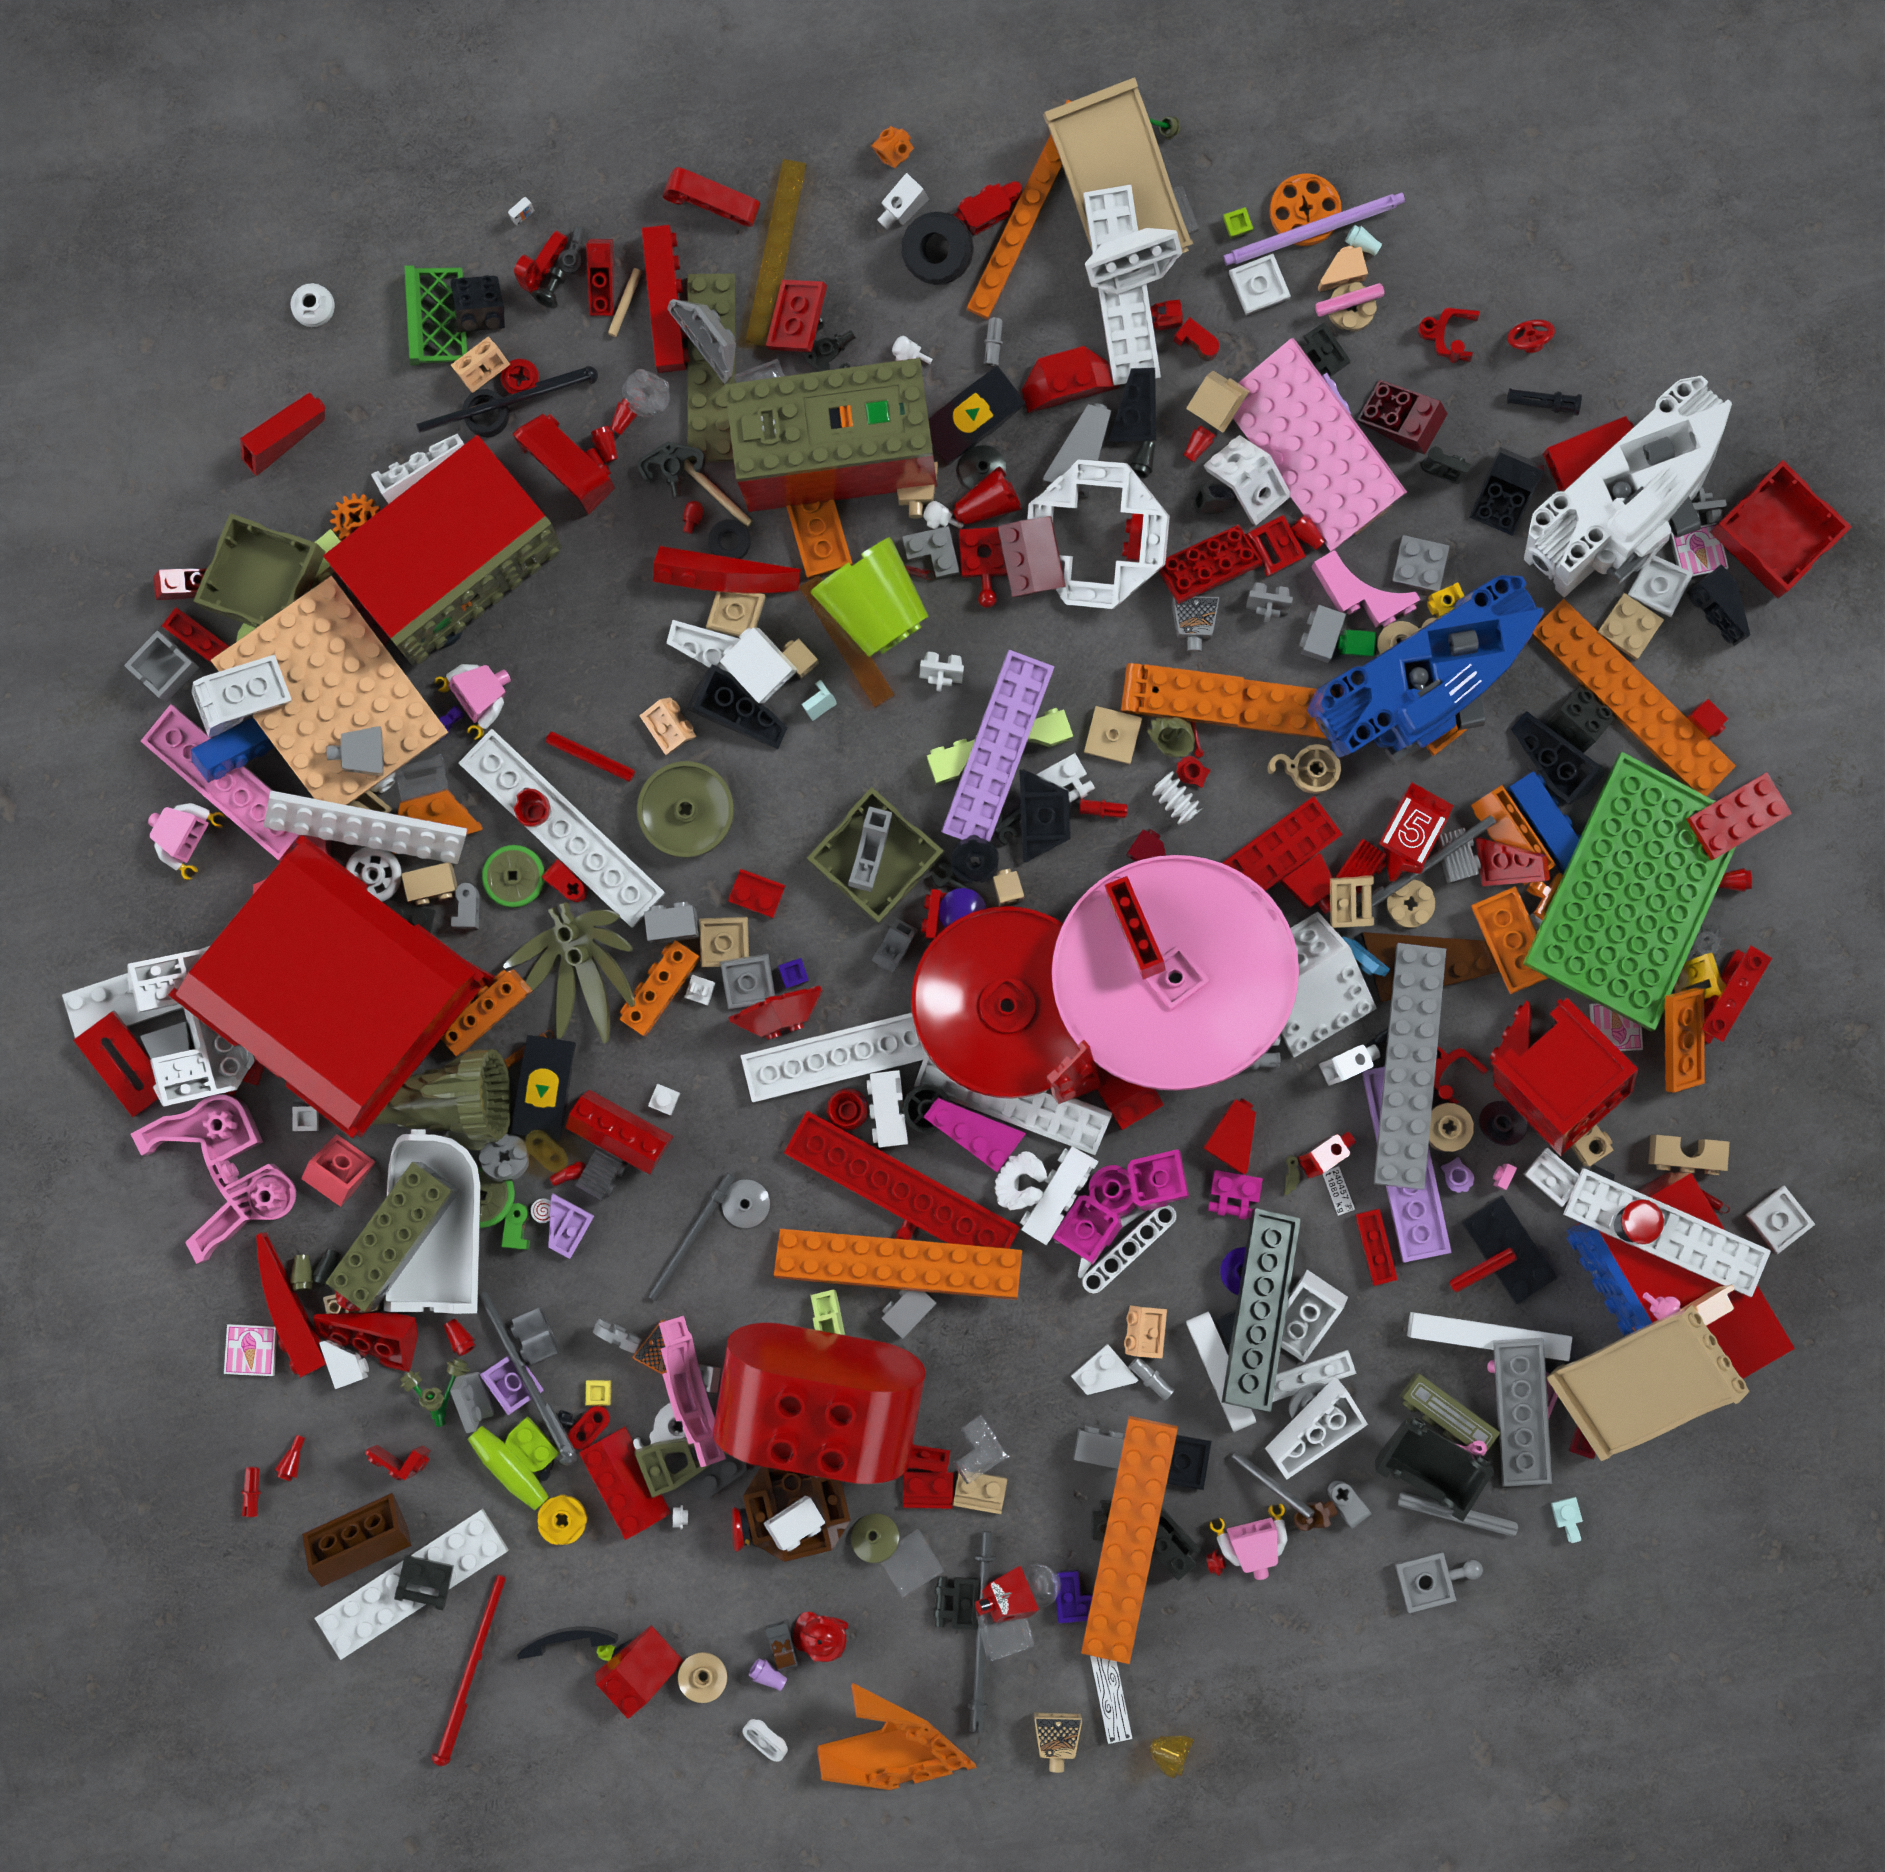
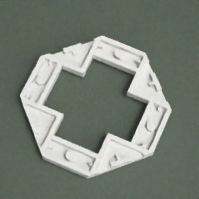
M1078 459L1068 471L1060 475L1040 496L1029 503L1027 520L1051 516L1053 522L1054 506L1077 508L1079 484L1123 488L1121 512L1144 514L1140 561H1116L1114 584L1071 580L1073 556L1059 555L1066 587L1056 589L1061 599L1067 605L1115 609L1165 565L1170 516L1128 463Z

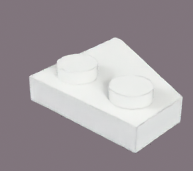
M1108 1344L1071 1375L1087 1395L1139 1381Z

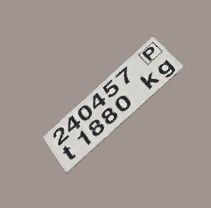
M1339 1166L1323 1173L1338 1216L1355 1210Z

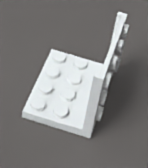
M1319 912L1290 928L1298 954V989L1291 1015L1281 1034L1293 1057L1298 1056L1377 1009L1350 946Z

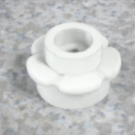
M683 1505L673 1507V1527H680V1530H682L683 1525H688V1510H683Z

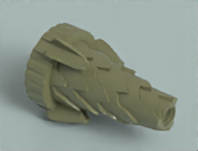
M493 1049L468 1051L446 1064L444 1068L429 1069L423 1071V1074L410 1076L372 1125L396 1123L398 1127L448 1131L443 1137L451 1138L464 1148L471 1150H482L488 1142H498L508 1131L512 1112L510 1078L501 1054Z

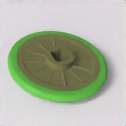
M508 845L499 848L489 856L483 867L482 882L486 893L494 902L510 908L521 907L532 902L540 894L545 881L541 876L545 871L540 858L532 850L519 845ZM511 872H518V879L516 881L510 880L509 874Z
M480 1167L478 1168L480 1180L479 1228H487L499 1223L506 1217L513 1205L515 1191L511 1179L503 1180L504 1182L494 1181Z

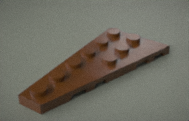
M1361 933L1365 949L1390 968L1385 977L1373 973L1380 1003L1391 1000L1397 943L1446 949L1443 986L1500 972L1487 942L1483 940Z

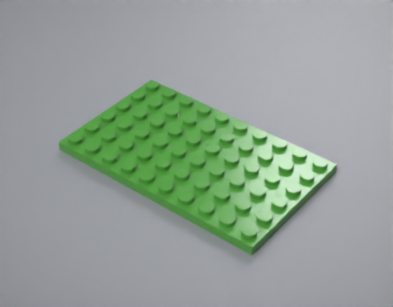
M1624 752L1619 753L1523 965L1651 1032L1654 1031L1665 1009V996L1670 995L1673 991L1736 848L1734 847L1711 861L1686 820L1716 801Z

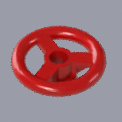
M1546 320L1525 321L1510 330L1507 341L1513 348L1524 350L1527 353H1535L1540 351L1543 345L1553 338L1555 327ZM1533 327H1544L1548 331H1538L1533 329ZM1525 329L1524 335L1515 340L1516 334Z

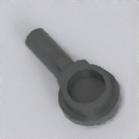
M578 226L575 227L569 249L563 251L558 258L559 267L566 273L577 272L582 265V259L578 250L584 229Z

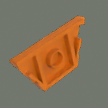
M448 789L400 801L398 815L467 828L466 834L483 829L482 824L477 822L468 813V810L455 799V796Z

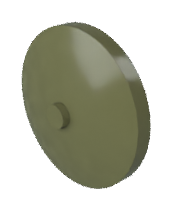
M680 761L658 769L648 778L639 794L637 816L642 832L658 850L678 858H693L712 851L725 839L734 819V802L729 787L716 771L701 763Z

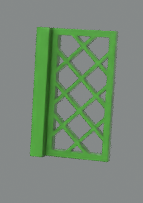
M404 266L410 365L455 362L467 353L466 332H457L453 335L445 328L452 318L456 320L455 310L452 312L443 304L453 294L452 289L442 280L447 275H458V278H462V268H414V266ZM419 275H430L436 281L426 289L420 283ZM438 284L448 291L441 300L431 293ZM420 289L424 291L422 296L420 295ZM427 295L437 303L430 312L421 306V302ZM439 307L443 308L450 315L442 324L432 316ZM421 312H423L426 315L423 319ZM428 319L438 326L431 335L422 329V325ZM441 330L451 338L443 347L433 339ZM455 341L462 347V355L452 356L446 349ZM429 342H432L439 349L434 356H424L423 348Z

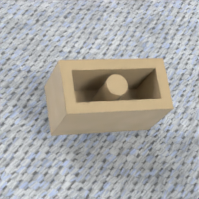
M449 862L401 873L407 901L412 904L415 903V906L427 905L430 903L429 900L439 898V901L451 899L458 887L453 865Z

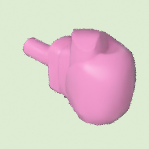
M1647 1292L1643 1294V1298L1652 1304L1650 1311L1654 1313L1658 1320L1679 1312L1681 1309V1304L1677 1298L1658 1297L1654 1299Z

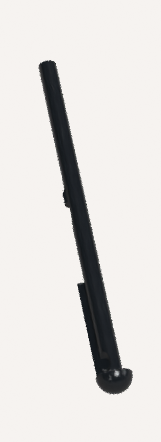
M586 366L579 370L535 383L536 387L497 400L493 398L482 404L417 423L416 426L418 432L421 433L585 381H590L591 384H594L598 379V372L594 367Z

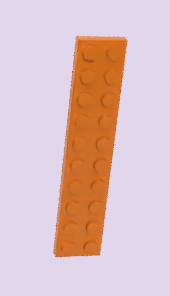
M1565 599L1561 600L1536 626L1532 637L1580 684L1584 685L1605 706L1609 707L1616 716V719L1684 785L1708 796L1736 767L1719 748Z
M780 1229L774 1278L1018 1300L1022 1250Z
M1133 1416L1128 1418L1081 1654L1130 1664L1178 1426Z

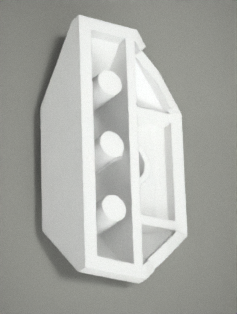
M1145 228L1101 244L1085 263L1090 285L1119 294L1163 278L1175 260L1182 254L1177 231Z

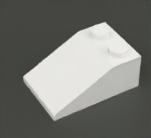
M1306 1270L1288 1297L1281 1347L1305 1362L1343 1310L1348 1297L1309 1270Z

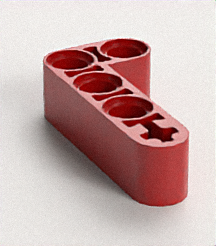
M680 167L674 168L670 173L662 195L668 202L681 205L686 201L747 227L753 226L760 207L758 200Z

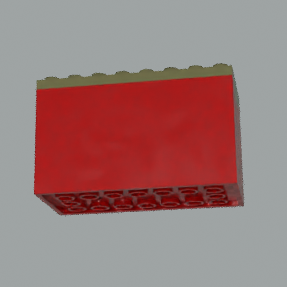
M920 358L725 384L736 480L748 512L784 508L788 505L813 504L818 501L821 503L828 502L829 500L835 501L895 493L897 489L933 484L937 487Z
M477 434L329 550L323 557L413 666L416 663L421 664L429 657L428 653L433 649L443 647L448 641L445 637L452 631L455 635L462 632L466 628L467 622L481 617L485 613L484 609L491 603L495 605L500 602L504 597L503 594L509 589L514 590L520 586L525 576L535 574L541 568V564L544 561L554 559L560 553L562 546L552 523Z

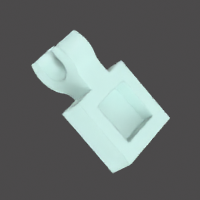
M1576 1497L1551 1502L1557 1527L1565 1526L1569 1542L1581 1541L1576 1523L1583 1522Z

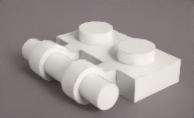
M1075 753L1036 774L1062 787L1072 783L1075 789L1069 792L1070 802L1079 797L1082 799L1088 796L1087 793L1095 789L1091 780L1083 785L1079 779L1086 776L1087 773Z

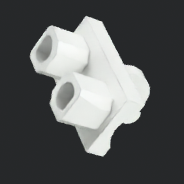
M935 652L926 653L924 660H921L919 678L928 679V683L937 684L936 691L939 692L942 690V685L952 686V682L962 684L964 665H962L961 656L950 655L948 663L938 662L939 654Z

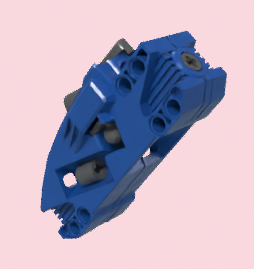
M1500 575L1460 598L1452 610L1362 667L1357 666L1338 675L1315 691L1307 711L1311 718H1315L1327 739L1332 742L1330 748L1337 758L1353 753L1373 740L1378 747L1388 748L1385 750V753L1392 764L1395 765L1453 729L1456 724L1459 730L1484 726L1485 715L1481 694L1510 668L1532 636L1544 613L1542 607H1536L1532 597L1524 588L1527 584L1522 576ZM1419 665L1412 669L1410 673L1405 672V667Z

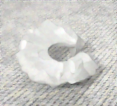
M1025 1151L1018 1156H1010L1005 1166L1001 1167V1173L998 1174V1178L995 1180V1193L1000 1206L1009 1210L1023 1209L1034 1205L1043 1197L1041 1190L1032 1186L1023 1191H1018L1019 1176L1023 1174L1029 1175L1038 1182L1047 1179V1173L1042 1161L1037 1159L1033 1153Z

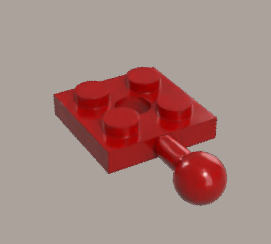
M998 527L959 529L962 578L981 577L982 591L978 595V602L984 608H991L997 601L995 592L991 590V576L1008 575ZM981 547H987L991 550V554L987 558H982L978 555L977 551Z

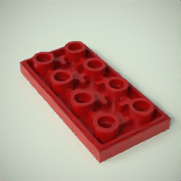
M1238 524L1167 557L1165 565L1158 573L1177 603L1180 604L1262 566V560Z

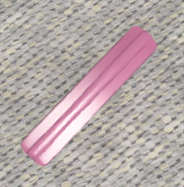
M1378 283L1316 304L1315 310L1317 315L1321 317L1384 296V289L1382 284Z

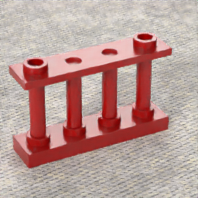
M1752 945L1749 946L1746 953L1738 949L1734 950L1720 974L1722 981L1726 984L1725 989L1720 997L1715 995L1704 1001V1024L1701 1030L1704 1031L1705 1044H1710L1713 1038L1721 1042L1724 1041L1771 962L1772 957Z

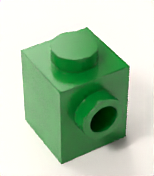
M1341 631L1336 643L1339 655L1374 656L1376 632Z

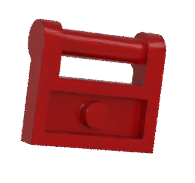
M1284 515L1246 534L1262 560L1266 577H1270L1306 557ZM1266 535L1279 560L1278 563H1272L1259 536Z

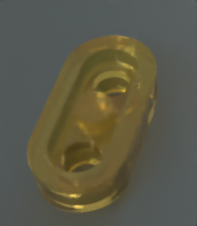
M535 1130L527 1135L525 1139L527 1151L547 1170L558 1172L566 1167L568 1163L566 1152L545 1132ZM535 1139L542 1140V1142L539 1145L533 1144V1141ZM554 1154L559 1156L556 1161L550 1160Z

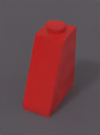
M1243 1098L1239 1101L1233 1099L1202 1149L1242 1175H1245L1249 1166L1256 1112L1252 1110L1253 1105Z

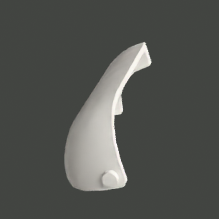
M411 1129V1134H402L397 1138L392 1148L388 1168L387 1196L411 1162H423L460 1189V1192L384 1296V1311L423 1312L424 1307H430V1311L439 1313H477L480 1180L477 1165L468 1150L455 1140L438 1135H428L426 1130Z

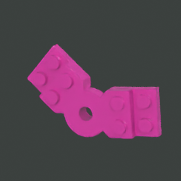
M1179 1149L1131 1160L1127 1170L1117 1165H1109L1099 1169L1089 1182L1090 1196L1083 1195L1078 1197L1052 1238L1091 1264H1094L1105 1246H1110L1122 1228V1216L1130 1213L1135 1207L1148 1211L1168 1206L1167 1203L1189 1198ZM1113 1187H1119V1192L1116 1195L1109 1196V1192Z

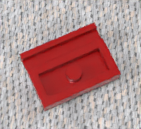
M740 869L728 902L774 919L786 885Z
M906 1471L904 1473L903 1508L952 1509L953 1472Z

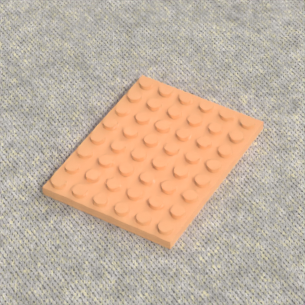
M332 576L211 659V662L220 672L275 654L292 701L291 703L262 711L252 716L313 798L317 800L349 805L449 734ZM381 726L384 776L344 771L342 769V760H327V746L341 745L342 733Z

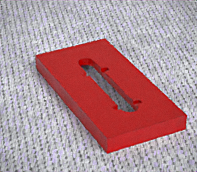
M115 1010L73 1040L132 1117H135L159 1099L153 1088L156 1085L150 1061L151 1058ZM104 1037L112 1041L115 1048L132 1070L135 1071L144 1084L142 1090H138L102 1045Z

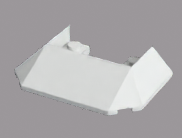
M199 949L128 964L129 993H134L138 1013L178 1005L179 1003L168 994L174 987L177 990L179 989L188 972L205 951ZM184 1008L194 1050L152 1058L150 1061L156 1085L153 1088L163 1107L235 1091L254 1063L253 1054L241 1045L234 1047Z

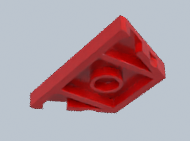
M1085 1040L1078 1044L1081 1050L1073 1058L1068 1055L1047 1076L1053 1098L1058 1104L1101 1087L1090 1046Z

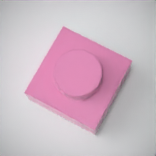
M1503 1164L1502 1167L1498 1166L1493 1175L1495 1180L1493 1186L1501 1190H1507L1517 1168L1510 1164Z

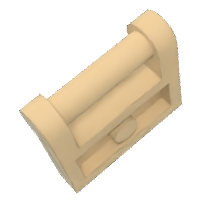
M1374 876L1330 878V925L1333 928L1374 925L1371 906V885L1374 884ZM1356 886H1362V917L1356 918Z

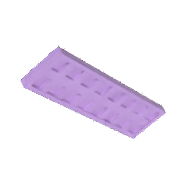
M1012 650L1007 651L941 832L962 840L967 839L970 835H977L990 842L1055 666Z

